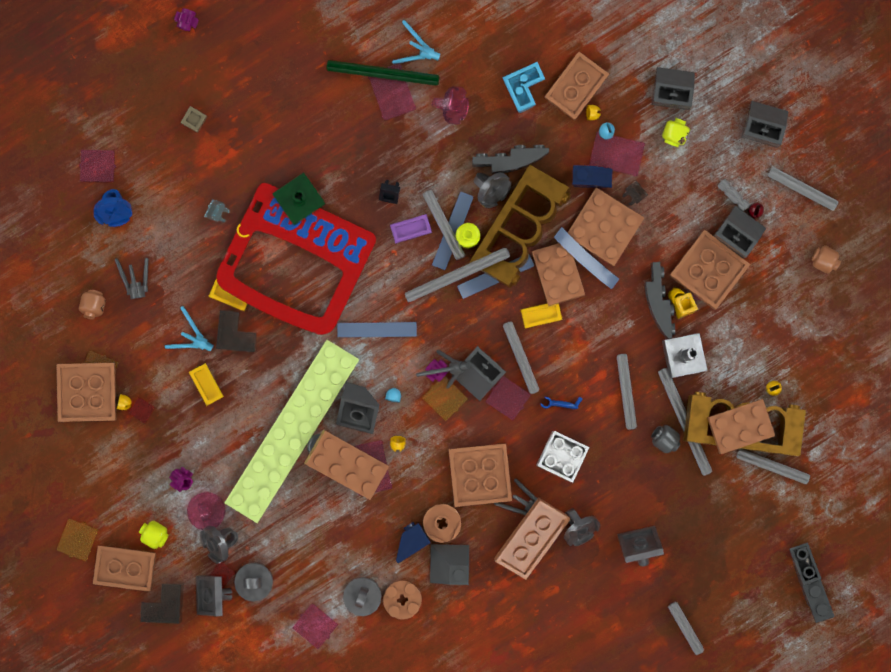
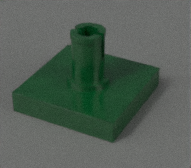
M302 173L272 194L294 226L326 205L305 173Z

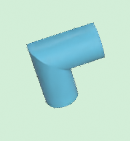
M538 62L503 77V81L518 113L524 112L536 105L528 87L545 80Z

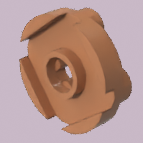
M435 505L424 516V530L433 541L439 543L448 542L454 539L460 532V515L450 505ZM442 518H445V522L448 525L447 527L443 526L442 529H440L437 520H442Z
M405 580L392 583L386 589L383 596V604L390 616L397 619L413 617L419 611L422 602L419 589L411 582ZM401 594L408 598L405 605L397 602Z

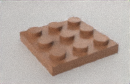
M595 188L568 231V234L580 246L614 267L644 220V217L600 189Z
M704 230L669 276L716 310L750 264Z
M115 363L57 364L58 422L117 420Z
M506 443L449 449L455 507L512 501Z

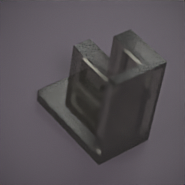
M220 310L216 349L256 353L257 333L238 331L240 312Z
M162 583L161 603L141 602L140 622L181 623L184 583Z

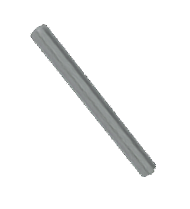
M502 248L406 292L405 297L408 302L414 301L509 258V251L507 248Z
M664 368L659 370L658 374L684 431L687 412L673 379L669 378L668 369ZM688 442L702 475L710 474L712 469L701 444Z

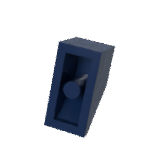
M573 165V187L612 188L613 169Z
M412 522L404 527L405 532L401 536L396 558L397 563L402 562L431 543L419 523L415 525Z

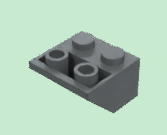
M657 67L651 105L690 110L694 94L695 72Z
M751 101L741 138L778 148L782 144L786 130L788 111Z
M735 206L713 236L745 259L757 244L766 228Z
M477 346L464 360V362L470 363V369L461 373L456 380L480 401L506 371Z

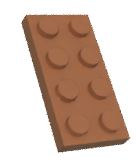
M324 429L304 462L309 467L371 500L389 468L385 463Z
M538 497L495 556V562L526 580L568 524L570 517Z

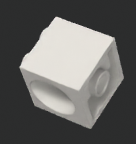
M552 431L536 466L573 483L589 447L556 431Z

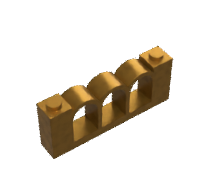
M529 165L470 263L491 254V248L499 235L502 234L523 248L522 257L514 263L502 260L480 271L509 288L513 285L516 286L521 278L519 268L523 267L529 258L527 247H532L541 240L543 235L541 224L552 221L557 212L556 205L561 207L563 203L566 204L571 197L570 188ZM528 189L551 202V209L547 215L537 217L518 207ZM514 211L537 225L536 234L531 239H520L504 229Z
M695 392L694 395H689L683 441L716 445L714 437L707 436V417H709L711 408L719 403L725 406L728 411L750 402L739 403L733 406L731 402L725 399L711 400L712 397H706L704 392ZM789 405L788 408L766 407L767 412L770 410L774 411L780 417L778 445L760 443L759 441L738 448L800 456L806 410H801L798 405Z

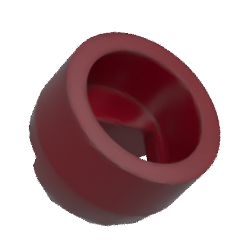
M753 203L748 208V214L752 218H759L764 213V207L760 203ZM756 206H759L758 213L755 215Z

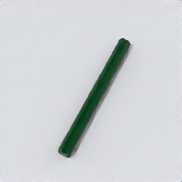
M328 60L326 67L328 71L435 86L439 84L440 79L439 75L333 60Z

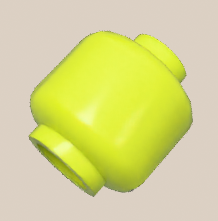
M675 118V121H667L662 133V137L665 139L664 142L675 147L684 145L690 132V128L685 126L686 121Z
M464 223L456 230L458 244L467 249L475 247L480 241V230L472 223Z
M150 521L148 524L144 523L139 531L142 534L141 542L152 549L162 548L169 537L167 528L156 521Z

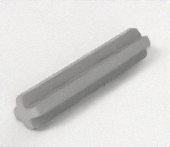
M677 602L671 603L668 608L696 655L701 654L704 648Z

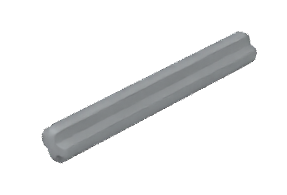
M772 167L768 173V177L831 211H834L838 205V201L775 167Z
M432 190L423 193V197L455 259L463 258L465 253L458 244L456 236Z
M507 322L503 324V328L529 393L534 394L539 391L538 384L513 322Z
M627 354L617 355V364L626 428L628 430L635 429L637 424Z
M739 449L737 452V459L803 484L809 482L810 475L743 449Z

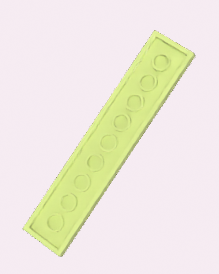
M326 340L228 496L225 504L258 524L308 444L309 439L313 436L359 362L358 358Z

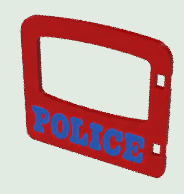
M262 183L257 188L239 227L241 235L249 236L241 237L236 232L217 271V283L224 291L270 316L318 335L328 334L333 331L373 250L376 236L372 232L321 208L294 226L272 195L279 188L268 183ZM257 201L263 203L259 213L252 211ZM259 231L296 245L331 263L343 272L339 285L322 317L312 316L277 302L234 277V272L254 232ZM231 254L237 256L233 266L227 264Z

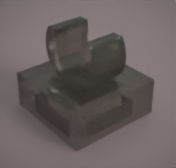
M637 181L630 184L622 195L623 198L627 195L632 197V201L629 203L630 206L635 203L638 204L648 196Z

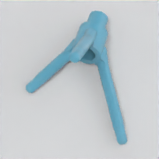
M403 20V25L422 46L410 41V45L420 50L419 55L393 60L392 63L397 64L425 58L429 60L432 58L438 61L440 53L430 48L411 26Z
M181 306L180 309L196 333V337L181 332L182 336L193 341V343L165 345V348H200L211 351L214 345L203 338L204 336L200 333L184 306Z

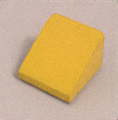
M691 292L673 299L678 319L693 314L698 310Z

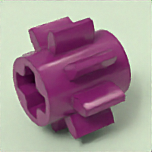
M185 8L182 9L181 13L177 11L174 18L175 22H177L176 27L189 32L191 27L196 29L199 21L195 17L196 13Z
M434 359L425 370L446 368L448 365L442 359L439 362ZM448 372L426 375V377L432 382L435 379L440 382Z
M184 467L175 469L169 477L172 481L169 485L179 492L188 490L193 483L192 478H190L193 473Z

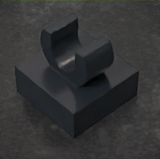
M386 180L385 183L381 184L379 200L397 204L400 194L399 182H396L394 186L389 185V180Z

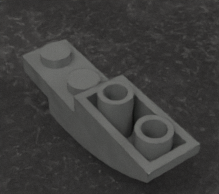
M516 145L514 149L510 150V156H507L506 153H497L495 157H488V154L484 153L476 154V157H472V167H491L492 174L513 172L538 162L549 154V148H545V145H533V148H526L525 145Z
M652 262V282L644 283L647 304L660 332L666 339H672V335H675V323H671V316H674V305L670 304V300H662V297H665V285L662 286L661 278H664V266H661L660 262Z
M805 543L790 548L795 571L815 623L834 618V613L821 582V576L809 544Z

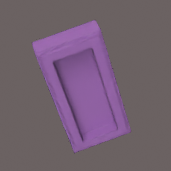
M427 214L390 225L395 244L432 233Z

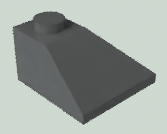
M346 382L336 425L373 434L380 405L365 387Z
M431 544L430 583L469 585V545Z

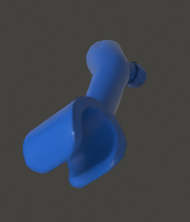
M544 397L549 400V405L544 406L541 403L540 405L542 408L556 406L578 409V405L583 398L579 397L576 403L573 404Z

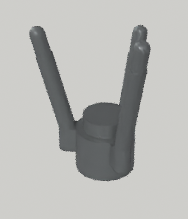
M145 258L143 286L141 282L136 283L131 264L129 265L132 284L129 286L119 260L115 259L130 299L145 297V292H148V258Z
M514 479V482L532 499L527 502L517 495H513L514 499L525 505L524 509L526 511L499 502L494 504L501 508L526 515L538 498L517 479Z

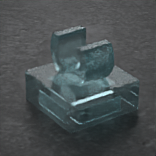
M212 199L204 217L216 222H225L226 220L221 217L223 211L229 213L230 210L225 208L226 204Z

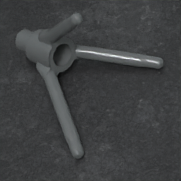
M437 350L436 352L440 356L451 362L449 367L416 373V376L450 371L454 375L446 385V388L449 389L461 373L470 369V363L455 360L444 352Z

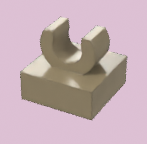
M190 106L181 124L198 133L207 119V115Z

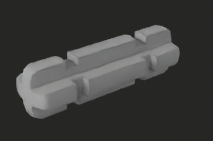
M723 179L718 184V188L721 191L724 190V194L734 204H737L739 209L745 211L749 207V202L746 199L743 200V196L733 186L731 187L726 179Z

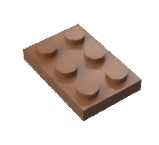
M578 52L544 98L570 118L576 120L609 76V73Z
M560 243L532 251L548 307L585 296L574 257Z
M763 399L707 417L719 454H724L775 436Z
M99 545L93 584L150 592L156 553Z

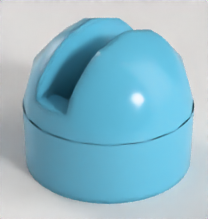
M609 122L602 124L599 129V135L603 139H611L615 132L613 124Z
M396 388L389 389L385 400L400 402V391Z

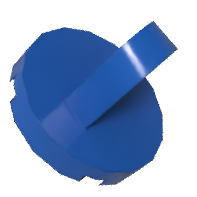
M111 189L105 192L102 200L95 204L93 214L99 224L104 225L105 223L110 227H116L126 224L130 220V217H132V207L127 200L122 198L119 191Z

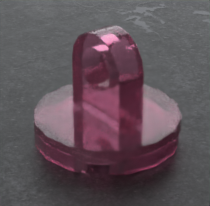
M452 86L445 93L444 99L433 98L432 107L442 109L444 119L448 124L459 125L460 121L465 119L469 106V100L465 97V94H467L466 90L463 87Z
M211 492L195 495L187 507V517L190 523L201 530L210 525L215 528L218 527L226 514L223 500Z

